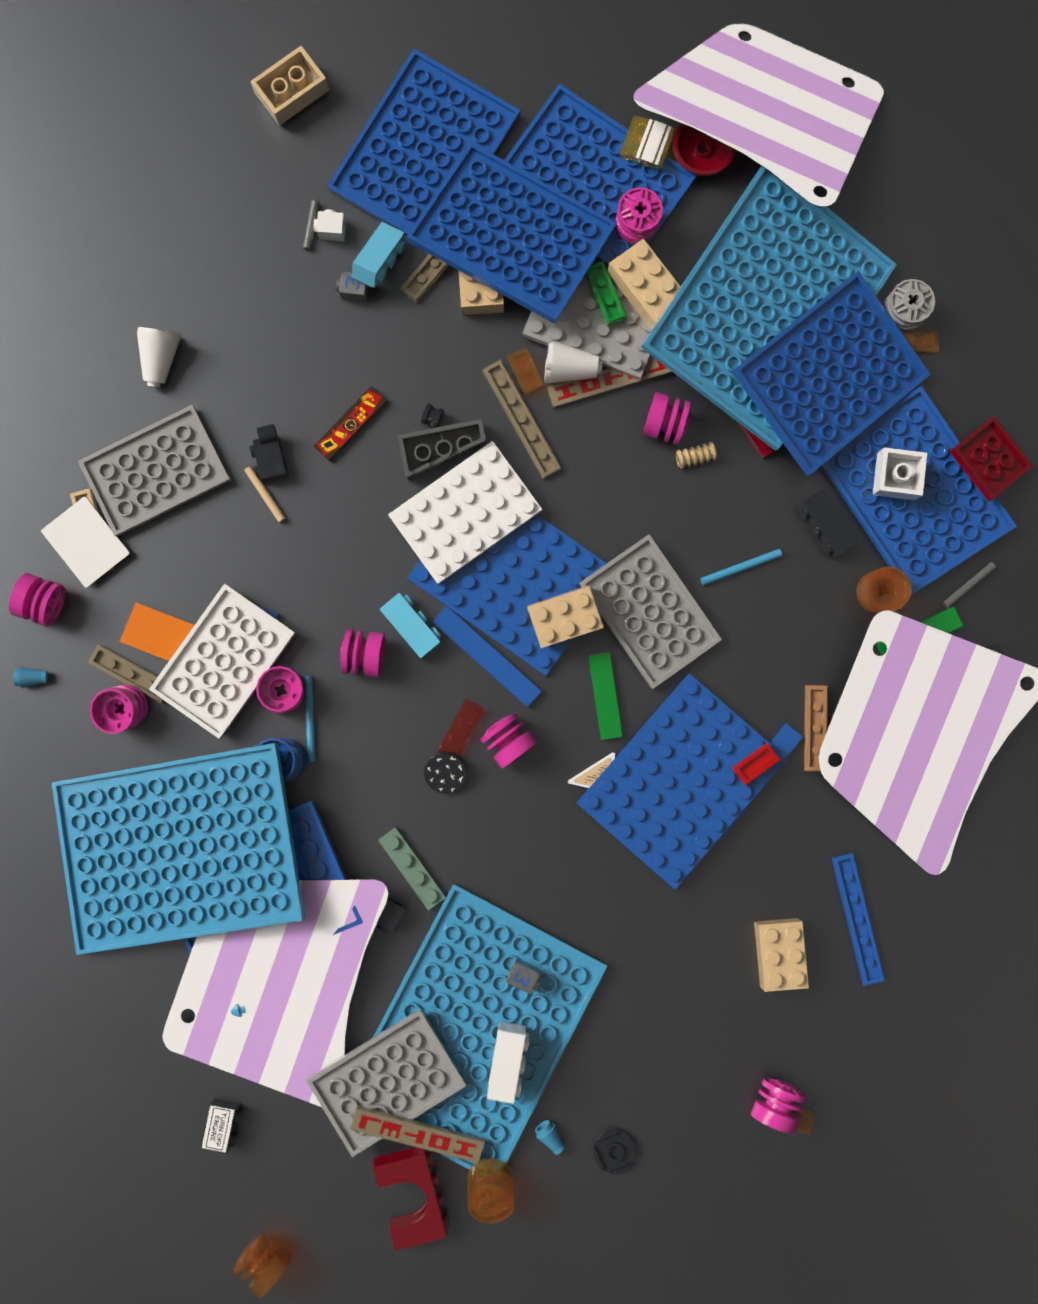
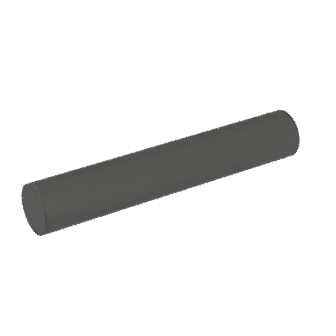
M316 200L311 201L303 249L308 251L312 249L314 219H317L320 204Z

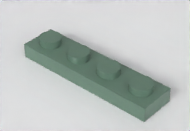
M397 827L378 840L428 911L446 898L443 891Z

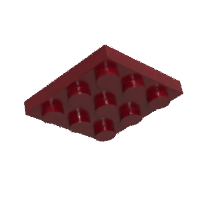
M995 416L987 420L949 451L988 502L1033 467Z

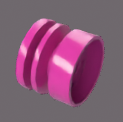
M638 187L630 189L622 196L617 211L616 229L624 241L636 244L644 239L647 243L655 237L663 212L662 202L658 195L648 188Z
M655 392L643 436L657 439L660 432L665 431L664 442H668L672 433L674 434L673 444L678 445L687 429L691 401L685 400L682 409H679L680 398L675 400L673 406H668L669 395Z
M24 573L13 587L9 600V612L16 617L22 619L31 618L34 623L50 627L58 618L63 607L65 587L50 580L44 582L42 577Z
M347 629L340 652L342 673L349 674L352 665V674L357 675L360 666H363L366 677L379 678L385 654V633L370 631L367 641H364L362 630H358L355 638L354 630Z
M278 666L266 670L258 679L256 686L257 697L261 704L273 713H291L303 702L305 694L304 685L297 673L290 668ZM283 686H285L284 689L287 691L286 695L282 694L280 697H278L279 693L276 691L277 688L281 689Z
M129 684L102 690L95 695L90 705L91 720L98 729L108 734H117L135 728L144 721L148 713V702L144 693L136 686Z
M517 713L499 720L480 739L483 744L489 739L494 741L487 747L488 751L496 747L500 749L494 756V759L502 769L538 742L530 731L520 735L518 731L524 725L523 721L514 727L512 722L519 717Z
M763 1078L762 1085L766 1088H760L759 1093L767 1100H755L751 1111L752 1117L771 1128L788 1134H794L800 1119L792 1113V1110L802 1112L804 1107L800 1103H806L808 1096L787 1082Z

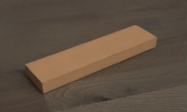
M805 685L804 771H821L819 754L827 733L828 686Z

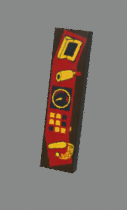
M371 386L314 445V448L330 462L388 402L387 399Z

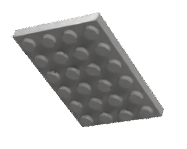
M584 277L556 324L531 311L522 333V337L548 346L549 340H554L599 356V361H602V367L638 380L641 379L650 356L649 353L641 348V345L651 332V329L615 282H613V285L627 314L626 320L607 327L588 281Z
M193 405L78 461L114 536L117 537L231 481Z
M650 534L578 583L580 587L591 584L601 617L651 689H654L722 640Z
M421 1008L306 1080L352 1157L382 1139L350 1130L357 1106L413 1120L466 1086L465 1080Z

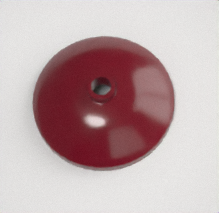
M683 123L678 127L673 140V151L678 163L686 171L698 176H712L720 173L731 163L736 149ZM703 149L706 153L702 154L699 150Z

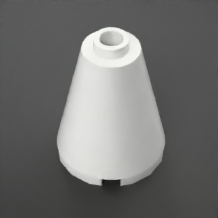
M138 327L137 337L143 381H147L148 386L160 387V383L165 384L180 341V334Z
M549 340L544 383L596 378L597 374H601L602 361H599V356L554 340Z

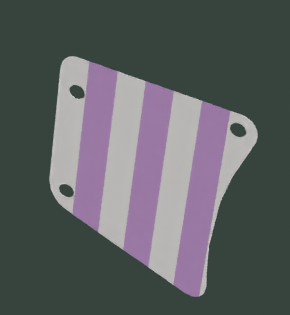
M732 24L714 34L636 90L633 97L635 102L642 108L691 126L744 153L770 170L812 204L829 206L836 201L884 92L877 81L757 27L747 24ZM747 31L751 34L752 38L750 41H742L738 37V33ZM845 77L852 78L855 86L852 88L845 87L842 84V79ZM816 186H822L827 190V195L825 197H818L814 194L813 190Z
M890 610L882 611L873 618L822 743L819 754L821 773L843 797L921 868L930 874L938 875L945 871L950 863L965 813L990 762L1008 735L1038 701V668ZM879 641L887 645V652L882 656H877L873 652L874 644ZM1026 676L1034 680V687L1029 691H1025L1020 687V681ZM839 753L843 759L841 765L832 767L828 762L830 754Z
M378 880L299 881L305 914L304 920L196 937L163 1032L165 1046L170 1051L322 1107L306 1080L344 1056L345 1033L350 1001L365 949L388 898L386 885ZM356 906L363 923L333 935L338 928L356 921L352 910ZM237 1003L238 1007L244 1005L246 1013H240L241 1017L231 1014V1009ZM191 1009L194 1011L195 1019L193 1022H183L181 1019L183 1010Z

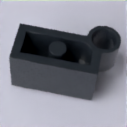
M271 424L257 428L259 439L253 440V445L249 446L252 458H256L257 465L254 466L257 478H260L264 483L289 478L280 437L277 434L275 425Z

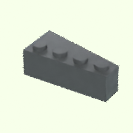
M482 419L397 435L407 479L486 443Z

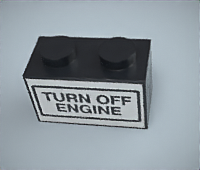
M214 1099L210 1103L201 1149L227 1154L230 1148L235 1146L237 1140V1133H234L235 1127L239 1125L242 1111H239L240 1103Z

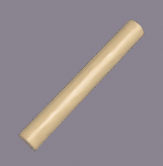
M252 466L247 467L244 471L279 523L283 522L286 517L260 478H257Z

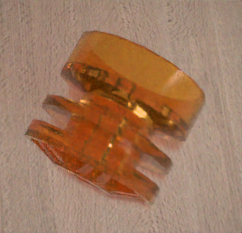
M882 567L871 571L860 579L857 586V599L860 605L866 611L873 614L888 610L894 612L901 609L908 602L911 595V583L907 575L895 567ZM878 588H882L881 592L883 595L879 596L880 591Z
M484 1159L475 1163L468 1171V1210L475 1219L481 1222H500L513 1212L515 1205L513 1174L511 1168L505 1162L498 1159Z
M262 1233L244 1249L231 1271L234 1276H237L243 1269L245 1270L240 1277L241 1282L252 1276L253 1280L249 1289L258 1298H262L270 1290L292 1259L282 1249L277 1250L271 1255L270 1251L275 1242L271 1240L263 1247L262 1245L268 1238L265 1233Z

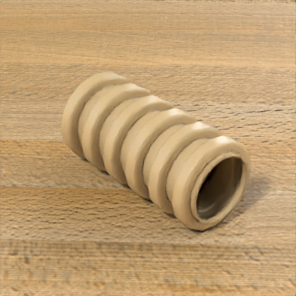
M709 442L708 445L702 444V447L697 445L695 448L690 447L689 450L685 448L683 451L677 450L676 452L677 464L681 469L684 466L690 467L691 464L697 465L698 462L700 464H703L704 461L710 462V459L715 461L717 458L716 447L712 442Z

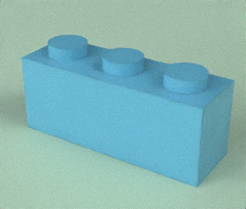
M381 222L354 260L351 277L375 288L379 281L382 282L385 278L388 267L392 268L397 254L403 252L405 242H403L404 232Z
M398 593L382 606L380 611L423 660L442 644L439 641V638L442 636L434 627L428 628L425 624L428 620L421 611L416 613L411 606L414 603L407 595L402 597Z

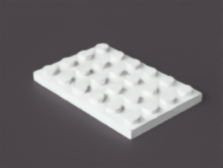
M491 441L388 515L436 583L440 584L542 511V508L495 443Z
M224 584L149 690L221 739L255 692L260 676L263 672L272 668L296 633Z

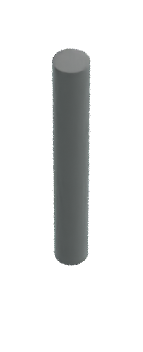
M990 562L947 598L943 605L949 609L997 568L996 565Z

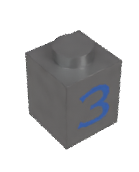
M341 272V278L337 279L336 291L339 292L341 299L366 302L368 285L352 278V273Z
M516 959L506 978V983L530 994L532 989L537 990L542 978L539 977L540 971Z

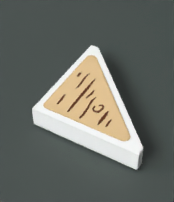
M615 753L609 754L569 779L568 783L589 788L614 760Z

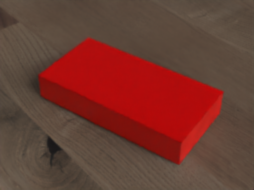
M767 742L733 766L732 769L744 786H746L778 763L780 759Z

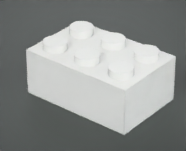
M499 1021L487 1099L514 1104L515 1097H519L521 1078L518 1076L523 1074L525 1067V1055H522L523 1051L527 1052L529 1044V1033H525V1026Z

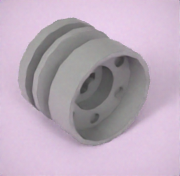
M908 279L897 284L882 305L901 333L905 334L916 330L934 310L935 297L929 285L921 280Z

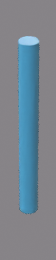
M780 549L702 577L700 578L701 584L705 586L782 557V552Z
M304 676L308 762H315L313 676Z

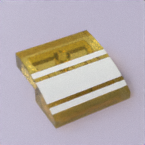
M633 116L620 151V156L623 159L641 161L643 166L662 169L676 130L669 125L655 120Z

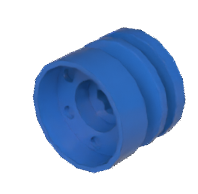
M269 738L261 741L257 746L278 743L280 757L284 756L283 762H285L281 764L284 783L296 780L302 774L306 766V755L298 742L290 738Z

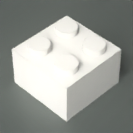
M883 448L879 451L876 459L873 495L916 500L923 496L927 453Z

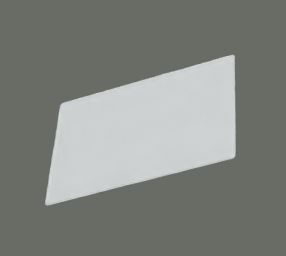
M86 497L81 498L41 530L46 539L86 588L129 555V551L117 536H114L110 527Z

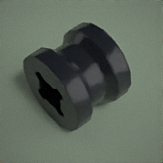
M428 403L422 414L421 423L424 425L430 424L432 428L439 427L444 415V409H436L432 404Z

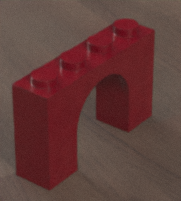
M413 1147L374 1157L373 1171L378 1188L409 1182L419 1186L427 1197L425 1205L419 1211L390 1219L389 1231L395 1251L447 1238V1228H450L448 1214L443 1213L442 1207H445L442 1193L438 1194V1175L433 1173L431 1167L434 1166L433 1156L426 1149Z

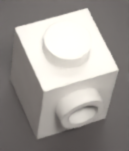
M330 209L324 212L318 211V219H314V232H317L319 239L345 240L346 219L344 213H338Z

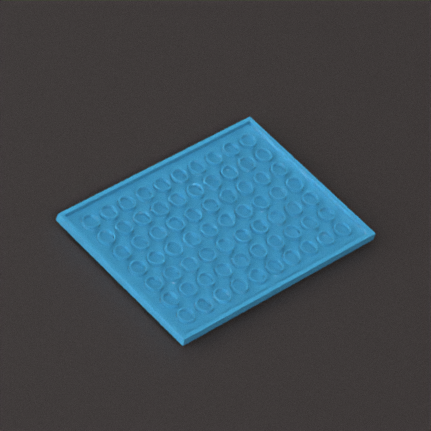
M761 166L641 345V348L772 449L778 450L783 442L731 371L855 272H860L877 296L897 264L829 208L814 205L807 201L770 170Z
M278 743L52 782L76 955L296 922L305 919Z
M453 884L373 1037L421 1008L465 1080L466 1086L413 1120L484 1139L485 1144L478 1163L445 1154L441 1155L496 1184L602 978L607 964L456 884ZM516 959L540 971L539 977L542 978L537 990L532 989L530 994L506 983V978ZM499 1021L525 1026V1033H529L527 1052L523 1051L522 1055H525L524 1072L518 1076L521 1078L520 1095L515 1097L514 1104L487 1099Z

